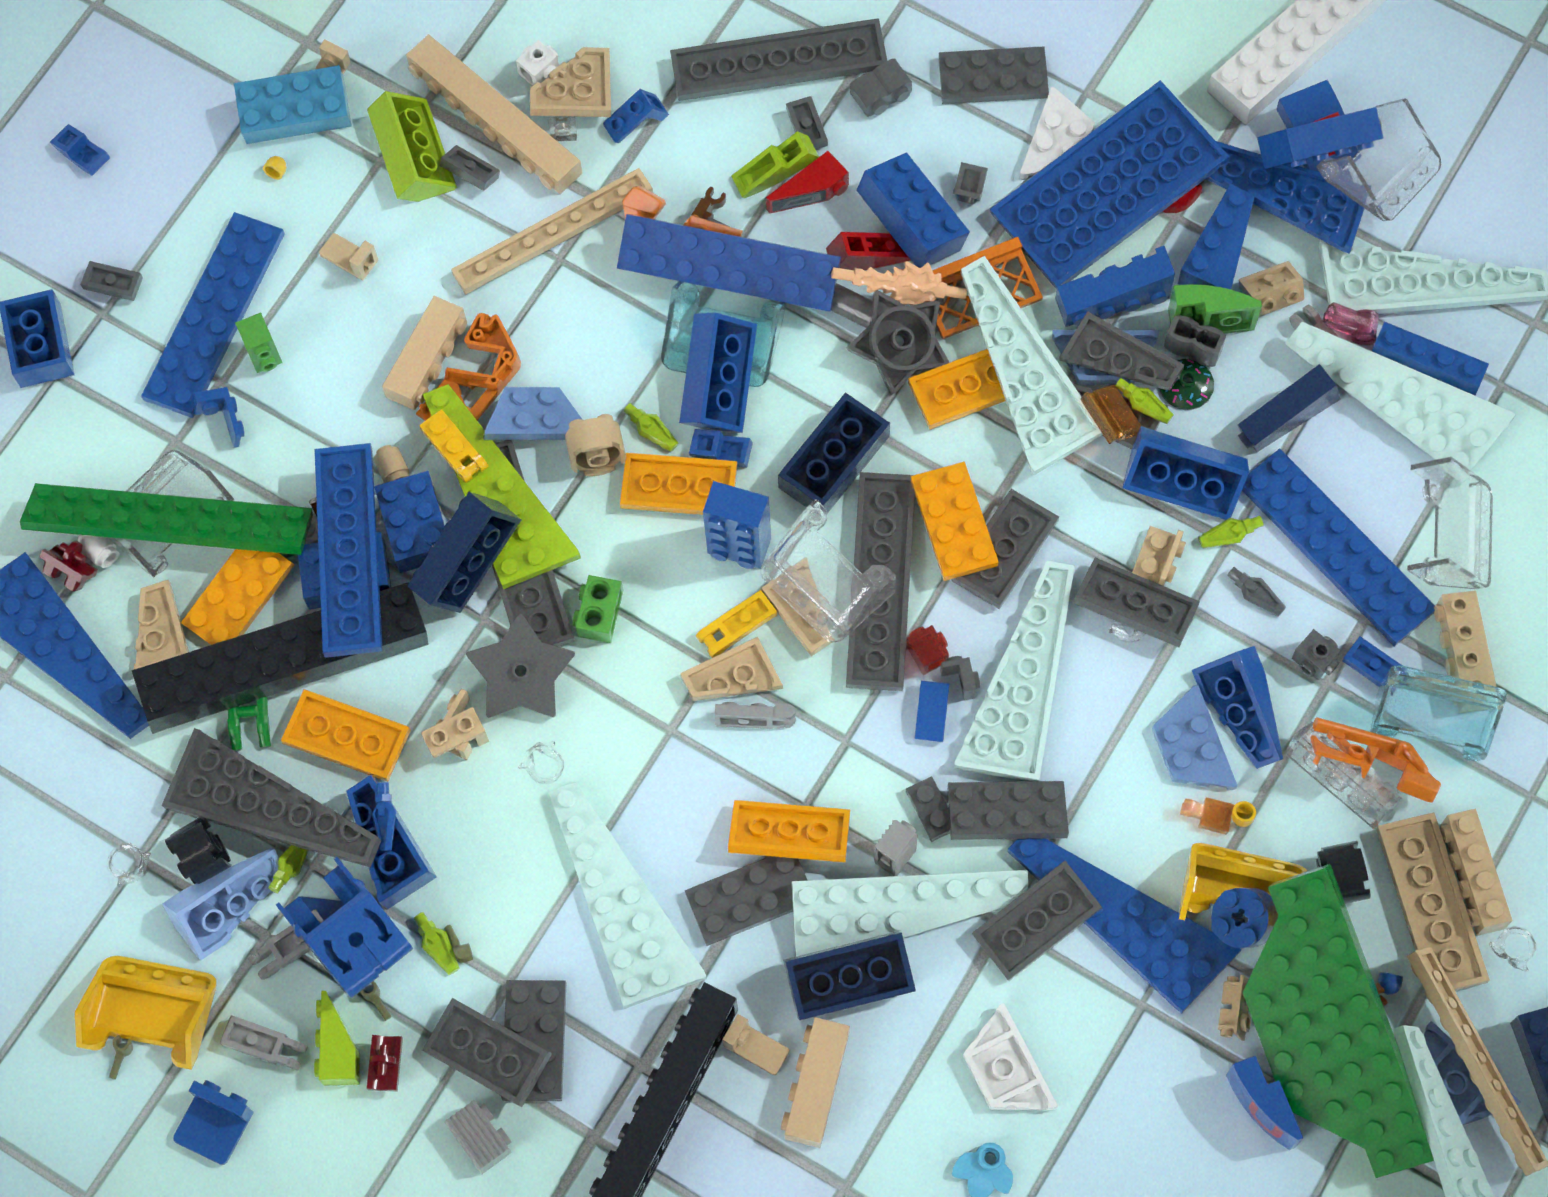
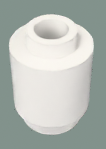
M78 536V542L83 545L82 552L96 566L107 568L117 560L119 552L116 550L117 546L108 537Z

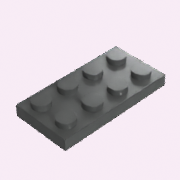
M1045 46L939 52L942 104L1048 98L1049 88Z
M1011 488L986 525L999 561L998 566L951 579V581L1000 610L1059 521V516Z
M1094 558L1073 603L1179 648L1200 601L1103 560Z
M1064 781L948 782L947 796L951 840L1068 838L1069 829Z
M769 856L685 890L686 897L706 946L793 912L792 881H808L799 859Z
M1064 861L975 930L972 935L1007 980L1010 981L1103 908L1068 863Z
M506 980L504 1027L552 1053L526 1101H562L566 980ZM501 1096L502 1101H510Z
M454 998L451 999L422 1050L520 1107H523L552 1053Z

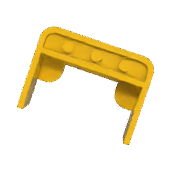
M1195 843L1192 845L1180 900L1179 919L1185 920L1187 910L1193 913H1201L1204 910H1208L1210 904H1215L1221 893L1233 888H1257L1271 896L1268 887L1272 883L1307 872V869L1286 861L1205 843Z

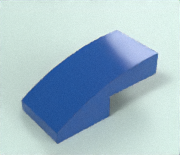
M70 124L65 126L50 141L52 146L91 176L110 159L105 150L89 141L84 133Z
M694 429L689 455L694 458L737 461V467L747 468L753 442L750 438L724 436L721 431Z
M921 680L914 739L943 742L950 683Z

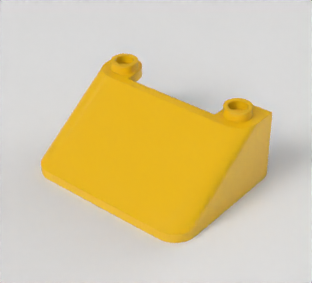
M123 956L108 957L102 961L75 1010L76 1047L100 1050L104 1048L109 1036L116 1037L120 1035L123 1039L130 1038L133 1041L173 1048L171 1052L173 1064L180 1068L192 1070L198 1057L216 991V978L206 972Z

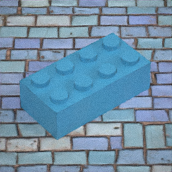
M340 65L234 83L241 134L246 144L352 126L345 81Z

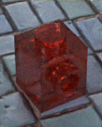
M933 625L927 628L919 627L909 634L907 649L923 676L941 667V663L949 658V652L946 649L948 643L942 632L937 633Z

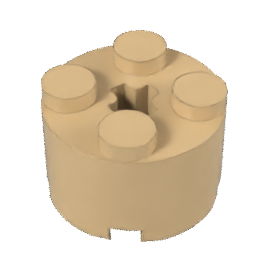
M602 414L597 418L576 419L569 423L565 440L571 468L574 472L578 473V469L584 471V476H599L616 470L615 465L620 461L621 465L625 462L626 453L620 426L613 420L612 415Z

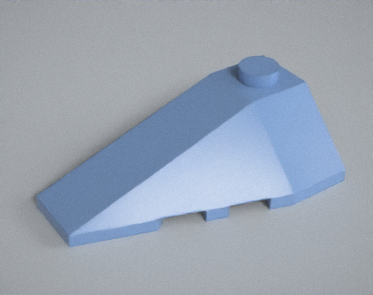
M273 847L229 867L200 884L196 883L187 887L162 904L174 928L198 959H204L225 945L232 937L230 934L241 921L245 922L250 916L249 911L260 899H264L271 891L268 887L278 870L279 858Z

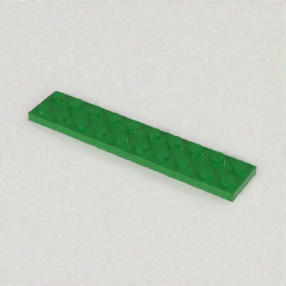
M35 483L20 519L21 530L301 555L313 518L312 508Z

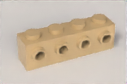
M433 296L382 385L386 398L413 410H416L419 403L425 401L423 394L429 391L428 387L432 380L438 378L443 360L451 355L455 339L458 334H463L467 326V320L462 307Z
M1476 591L1442 594L1434 606V616L1436 622L1441 624L1440 644L1442 649H1446L1448 657L1445 660L1447 675L1452 676V701L1457 703L1459 712L1493 708L1499 700L1477 593Z
M1476 808L1447 815L1441 823L1440 831L1444 842L1447 843L1450 852L1449 858L1453 870L1456 871L1459 880L1458 886L1462 898L1465 899L1468 908L1467 913L1476 935L1506 929L1513 920Z
M816 1017L814 1018L813 1026L807 1024L803 1042L808 1043L806 1053L799 1054L796 1071L801 1073L798 1084L792 1082L788 1100L793 1101L791 1112L784 1113L781 1130H785L786 1140L821 1148L850 1033V1026Z

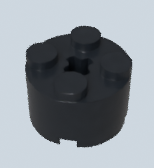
M202 816L165 839L170 852L173 855L176 854L180 860L177 864L180 873L185 879L190 877L194 884H200L231 867V864L228 863L231 859L218 834L214 835L211 831L207 830L211 825Z
M1358 841L1322 847L1321 851L1317 852V868L1328 864L1331 865L1345 904L1370 899L1371 897L1370 889H1365L1364 882L1369 879L1361 848H1357Z

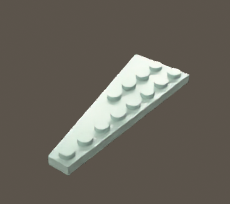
M1322 240L1319 244L1331 318L1548 300L1547 270L1519 266L1507 268L1495 266V263L1490 262L1478 264L1467 262V259L1461 258L1457 261L1442 259L1440 255L1401 250V253L1381 250V247L1372 246L1370 249L1356 247L1354 244L1350 254Z
M983 256L962 268L961 275L1026 459L1033 475H1036L1104 435L1105 430L986 257Z
M1304 322L1300 323L1285 342V345L1314 367L1320 364L1337 385L1462 481L1516 416L1512 411Z
M1046 561L1030 600L1023 611L1007 650L978 709L973 724L966 735L962 748L955 759L954 769L1023 781H1039L1075 565Z
M573 782L548 791L624 1009L706 980L703 968L578 784Z
M1027 870L792 881L795 957L896 931L902 932V936L905 938L1006 907L1028 890Z
M1402 1025L1393 1029L1445 1197H1494L1479 1163L1478 1156L1473 1150L1427 1047L1423 1033L1419 1027Z

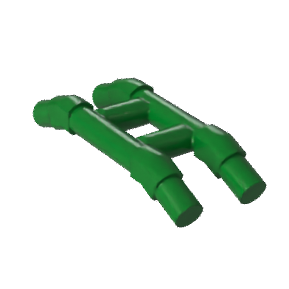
M267 697L256 700V705L237 706L228 709L227 723L231 750L242 749L240 718L256 717L259 746H271Z

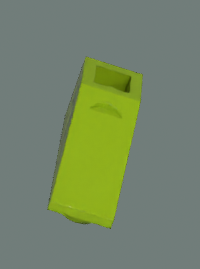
M321 991V1000L316 1001V1016L321 1019L320 1029H316L315 1045L320 1047L319 1059H315L314 1062L315 1077H319V1081L324 1086L360 1085V1053L331 997L326 991Z

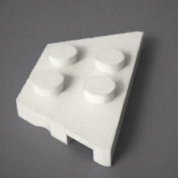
M1054 87L1050 89L1020 171L1019 178L1028 179V175L1037 174L1094 130L1095 122Z
M1004 1003L1000 1004L975 1040L963 1053V1057L990 1110L1056 1109L1058 1105Z

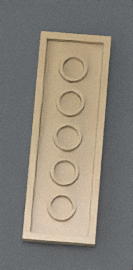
M1435 813L1377 826L1376 831L1415 951L1431 947L1455 991L1488 983L1490 979Z

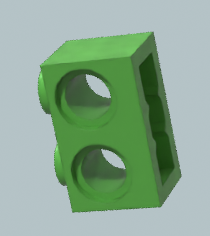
M261 312L235 322L257 373L271 371L282 363Z
M588 575L586 584H581L579 600L582 603L580 610H575L572 626L576 627L578 637L611 643L623 595L622 581ZM603 591L607 593V596L603 599L593 598L597 592ZM591 618L601 619L600 623L595 626L587 624V621Z

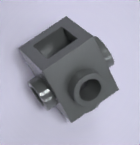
M1313 629L1295 649L1291 659L1299 664V668L1303 673L1310 677L1314 676L1319 680L1324 673L1329 676L1339 665L1340 662L1337 661L1341 650L1338 649V645L1333 639L1328 636L1323 637Z

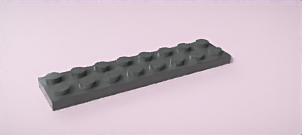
M879 18L670 50L678 101L873 71L876 67L887 61Z
M512 440L495 443L524 480ZM492 564L510 626L516 617L522 614L541 642L557 647L575 642L553 570L503 589Z
M860 472L846 688L903 691L915 492L911 483V476L913 475Z

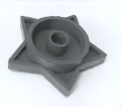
M875 291L873 293L870 325L846 347V350L876 364L889 393H896L915 371L934 369L949 363L935 337L940 302L932 301L905 306L883 292ZM896 336L903 338L904 343L902 346L896 342Z
M522 614L516 617L499 643L466 652L468 659L487 681L486 717L490 718L520 706L555 717L554 681L575 656V652L541 642ZM518 665H523L526 668L524 676L516 675L515 668Z

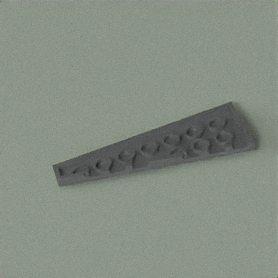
M196 728L192 732L161 805L166 810L194 818L202 816L208 822L331 857H338L339 859L370 868L381 843V840L376 835L349 821L308 794L301 792L288 782L263 767L256 765L243 755L231 750L218 740L213 739Z

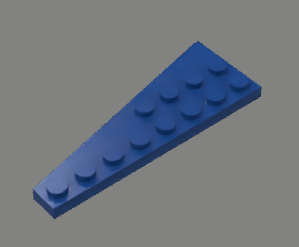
M1216 141L1229 155V161L1208 176L1207 180L1226 190L1230 184H1233L1255 195L1254 205L1331 246L1350 254L1371 187L1301 166L1291 168L1290 163L1264 169L1261 154Z
M24 552L1 568L0 638L44 673L56 680L62 687L74 694L89 708H92L129 739L147 728L149 724L141 704L27 553Z
M1017 839L1007 850L1038 881L1062 862L1066 861L1103 908L1084 924L1181 1014L1241 952L1240 948L1225 944L1207 928L1187 917L1185 920L1179 919L1178 912L1048 839Z

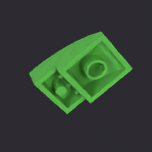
M1193 284L1174 285L1168 314L1170 325L1174 316H1186L1196 321L1200 326H1211L1225 334L1255 330L1262 304L1260 300L1227 288Z

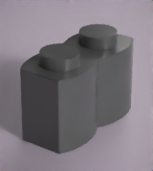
M895 58L882 63L873 71L861 75L850 83V94L867 117L874 114H882L886 111L889 104L903 102L912 92V81Z
M1174 316L1167 331L1164 347L1175 355L1190 356L1198 364L1214 367L1222 352L1226 335L1217 328L1200 326L1189 317Z

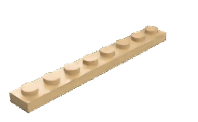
M637 168L452 268V274L466 295L623 210L622 200L631 188L642 186L652 193L653 188L640 168Z
M1432 948L1420 949L1409 954L1407 958L1411 963L1413 973L1422 983L1427 999L1435 1007L1442 1027L1449 1033L1454 1042L1456 1053L1467 1066L1472 1082L1480 1090L1487 1110L1493 1114L1500 1127L1501 1136L1508 1142L1515 1155L1517 1165L1526 1176L1548 1167V1161Z

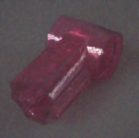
M1333 302L1328 305L1324 313L1323 323H1325L1326 327L1351 335V340L1356 344L1371 345L1376 342L1379 315L1372 310L1362 309L1356 311Z

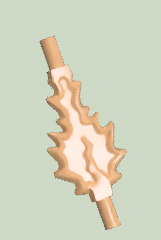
M905 261V268L899 269L894 267L893 274L888 270L886 273H879L872 267H869L867 271L860 268L847 270L833 267L831 272V278L852 281V284L857 286L866 285L868 293L877 290H883L885 294L891 292L890 297L903 305L932 302L936 298L944 299L945 296L965 299L967 295L966 288L948 286L947 283L942 282L941 273L934 275L929 263L919 268Z

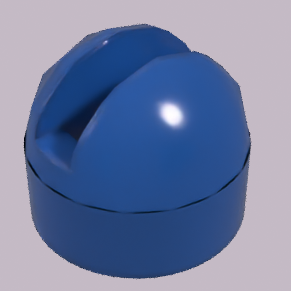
M1379 972L1378 983L1384 988L1383 993L1393 995L1401 989L1403 976Z

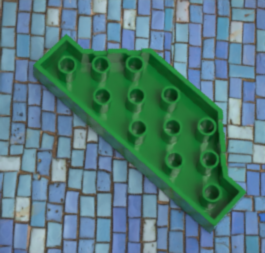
M1328 864L1272 883L1268 889L1278 913V918L1246 984L1243 995L1275 1081H1280L1292 1112L1364 1148L1375 1178L1434 1161L1399 1047L1331 865Z

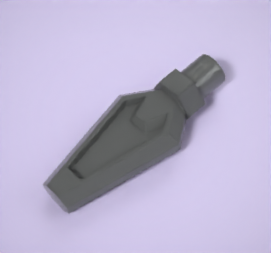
M1235 567L1227 574L1228 577L1236 582L1235 585L1241 588L1245 600L1278 617L1285 610L1286 606L1262 578L1250 577Z

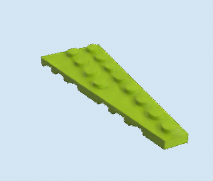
M447 384L424 393L423 397L431 416L442 409L489 466L483 472L479 470L472 475L473 479L467 483H464L455 472L464 496L468 492H472L497 500L522 519L493 563L503 589L581 559L576 546L493 440H484L485 430L450 385ZM469 458L462 465L467 466L472 461Z

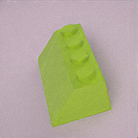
M385 91L367 108L397 199L419 202L454 191L457 185L452 172L440 166L441 157L445 155V151L427 99Z

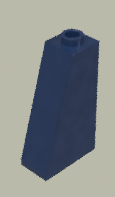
M1320 364L1240 422L1238 424L1241 432L1238 435L1239 439L1247 449L1252 446L1256 452H1259L1338 402L1341 398L1337 385Z

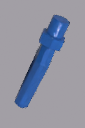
M381 782L377 783V795H375L377 804L372 816L376 835L381 840L379 850L380 852L392 850L396 809L391 803L392 795L389 794V783Z

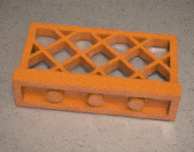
M1019 237L932 270L934 275L941 273L942 282L947 283L948 286L951 284L956 286L957 282L963 280L961 269L985 256L995 272L999 274V278L1004 276L1017 281L1013 292L1010 294L1017 301L1020 308L1043 299L1021 250L1022 244ZM1018 259L1022 268L1019 276L1004 271L1007 262ZM1019 283L1029 286L1034 296L1024 299L1015 295ZM966 295V298L963 299L967 302L962 313L947 308L951 297H947L944 306H939V310L942 312L940 316L938 314L936 327L942 340L979 325L977 318L965 315L968 305L971 303L969 296ZM945 312L960 318L956 327L948 330L945 329L942 323ZM962 320L968 321L964 324H961Z

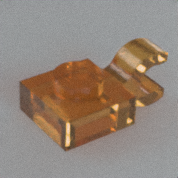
M1206 797L1202 805L1195 800L1185 798L1181 806L1180 815L1200 819L1198 828L1227 835L1234 804Z

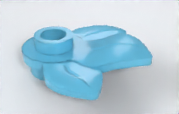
M985 1143L976 1152L964 1153L956 1161L952 1171L953 1177L968 1179L967 1185L971 1197H988L994 1188L1001 1193L1008 1194L1013 1184L1012 1171L1005 1164L1004 1150L995 1143ZM986 1154H993L996 1157V1161L993 1164H988L984 1159Z

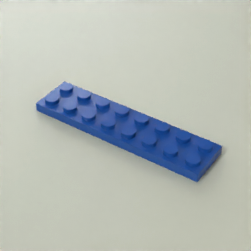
M236 212L233 213L141 395L144 401L191 418L194 417V393L208 389L238 329L235 322L243 319L285 235L282 228Z
M626 214L617 269L830 312L837 279L831 278V272L833 267H840L841 257Z
M371 443L314 449L324 657L381 652L383 650Z
M1280 448L1248 474L1242 491L1394 647L1434 614L1435 605Z

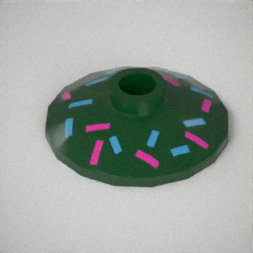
M1192 359L1177 360L1184 364V369L1170 391L1159 388L1162 397L1170 405L1178 409L1193 410L1200 408L1209 401L1214 392L1213 376L1206 366L1198 364ZM1183 378H1190L1193 382L1186 383L1183 381Z

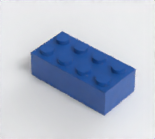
M907 152L864 171L856 191L915 266L921 268L926 263L931 265L961 251L970 231Z
M713 481L703 509L707 554H711V557L719 561H726L727 559L735 561L738 565L747 569H753L754 567L761 569L771 541L769 497Z

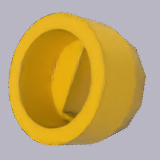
M272 156L264 164L263 171L269 177L279 180L286 172V162L280 156Z
M1246 801L1236 803L1231 814L1232 821L1239 827L1251 825L1256 816L1255 807Z

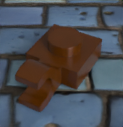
M709 187L705 193V198H701L691 215L695 214L706 220L708 217L714 218L712 211L725 205L726 193L723 192L720 198L713 199L714 188Z

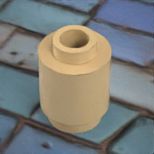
M385 445L376 451L373 461L384 483L409 476V469L398 447Z

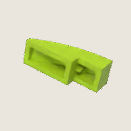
M797 131L779 146L770 145L731 175L742 198H747L791 177L811 164L819 155L809 136Z

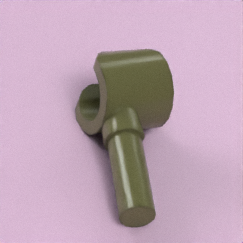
M447 925L444 929L452 942L457 961L463 963L473 960L470 944L460 945L452 926Z
M373 981L371 983L374 987L372 992L365 993L362 990L360 993L366 1001L372 1002L376 1006L384 1020L387 1021L391 1018V1015L379 997V987Z
M120 1035L113 1039V1047L116 1054L109 1078L115 1080L124 1057L133 1051V1044L130 1038L125 1047L119 1048L121 1044Z

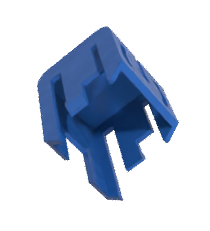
M335 857L334 860L338 866L324 876L323 879L344 904L340 909L320 923L300 897L296 898L285 908L279 902L276 906L294 928L295 935L298 938H302L336 983L352 999L377 979L379 974L384 970L387 971L412 951L413 947L366 889L363 881L355 879L340 859Z

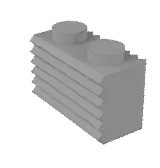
M892 820V825H889V829L885 830V834H882V839H878V843L875 844V864L892 876H898L916 852L918 835L915 833L916 829L906 821L902 820L900 823L897 820Z
M473 1100L447 1119L445 1123L480 1173L483 1174L512 1153L507 1146L512 1142L502 1128L496 1131L490 1123L494 1116L487 1106L482 1104L479 1107L475 1100Z

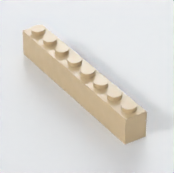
M428 34L406 54L409 64L408 70L415 78L419 79L421 77L433 93H440L445 98L447 104L452 109H459L464 113V117L471 125L475 126L477 124L483 129V133L490 141L494 142L496 140L502 145V149L509 157L513 158L515 156L520 160L523 168L530 174L534 172L539 176L540 181L549 190L553 188L561 194L582 174L581 161L432 36Z

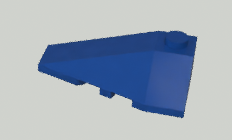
M1255 646L1237 651L1192 670L1205 702L1211 704L1220 715L1218 719L1237 737L1236 742L1257 769L1283 759L1266 674Z

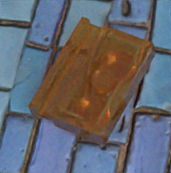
M1115 384L1094 390L1093 393L1086 392L1080 400L1109 444L1116 440L1121 441L1137 436L1141 424Z

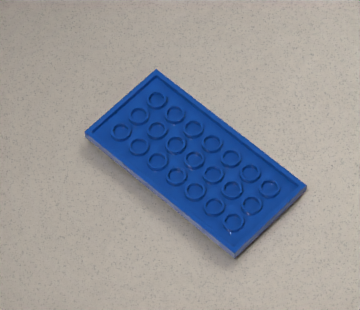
M1160 80L990 209V213L1012 239L1019 237L1022 244L1021 249L1057 290V286L1072 281L1227 163L1229 155Z

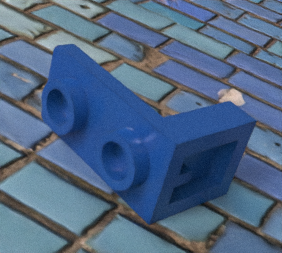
M639 89L611 117L607 118L603 125L613 141L620 143L646 118H653L662 122L669 114L656 94Z
M228 388L195 392L193 399L195 415H213L218 411H223L233 448L239 447L241 437H244V427L241 420L237 421L235 415L237 413L236 400L234 396L230 397Z

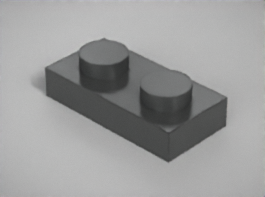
M809 96L786 103V110L794 132L798 131L808 135L815 150L828 146V139L812 97Z
M458 145L441 157V167L483 191L499 178L500 170Z
M89 261L80 285L84 290L134 301L143 277L139 272Z
M931 776L906 788V793L931 842L950 834L948 806L933 777Z

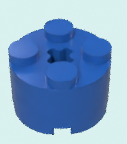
M1233 888L1221 893L1216 900L1211 914V928L1221 941L1231 947L1254 948L1267 942L1278 918V913L1272 897L1267 892L1257 888ZM1243 916L1248 917L1247 923H1245Z

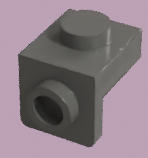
M961 162L956 186L953 190V194L959 195L958 201L973 204L974 199L981 200L988 168Z
M952 656L947 658L945 662L941 663V676L958 674L963 699H975L976 689L980 688L978 672L972 671L970 657Z

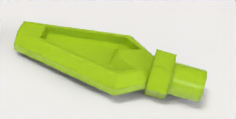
M1122 378L1116 383L1115 387L1123 392L1122 395L1129 399L1132 409L1165 424H1168L1174 416L1149 388L1137 387L1133 383L1129 384Z
M631 403L625 407L624 412L636 424L639 435L670 452L677 447L679 443L657 414H647L642 409H637Z
M1260 515L1251 519L1247 517L1242 520L1229 518L1199 536V543L1202 548L1241 543L1246 534L1252 533L1254 529L1264 526L1263 520Z
M291 845L278 858V870L268 887L272 892L278 894L290 878L299 875L309 850Z
M424 912L416 915L413 919L419 927L418 932L422 936L421 947L448 975L458 971L460 968L446 931L436 928L433 921H429Z

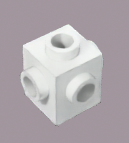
M539 40L536 41L532 46L526 47L521 56L516 60L518 74L532 86L537 82H543L549 77V73L559 66L557 52L550 45L545 46Z

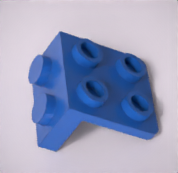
M194 1080L189 1089L194 1099L177 1128L173 1140L175 1143L209 1160L225 1165L230 1159L254 1112L246 1105L248 1100L235 1093H231L228 1097L220 1093L221 1087L208 1080H205L203 1084Z

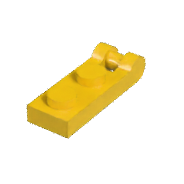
M442 409L419 425L421 431L464 483L472 480V475L479 470L483 472L489 467L485 459L474 449ZM469 458L472 461L467 466L462 465Z
M759 590L701 629L696 634V637L700 643H705L708 647L707 652L714 658L777 616V610L764 593ZM720 631L723 638L716 641L713 636Z

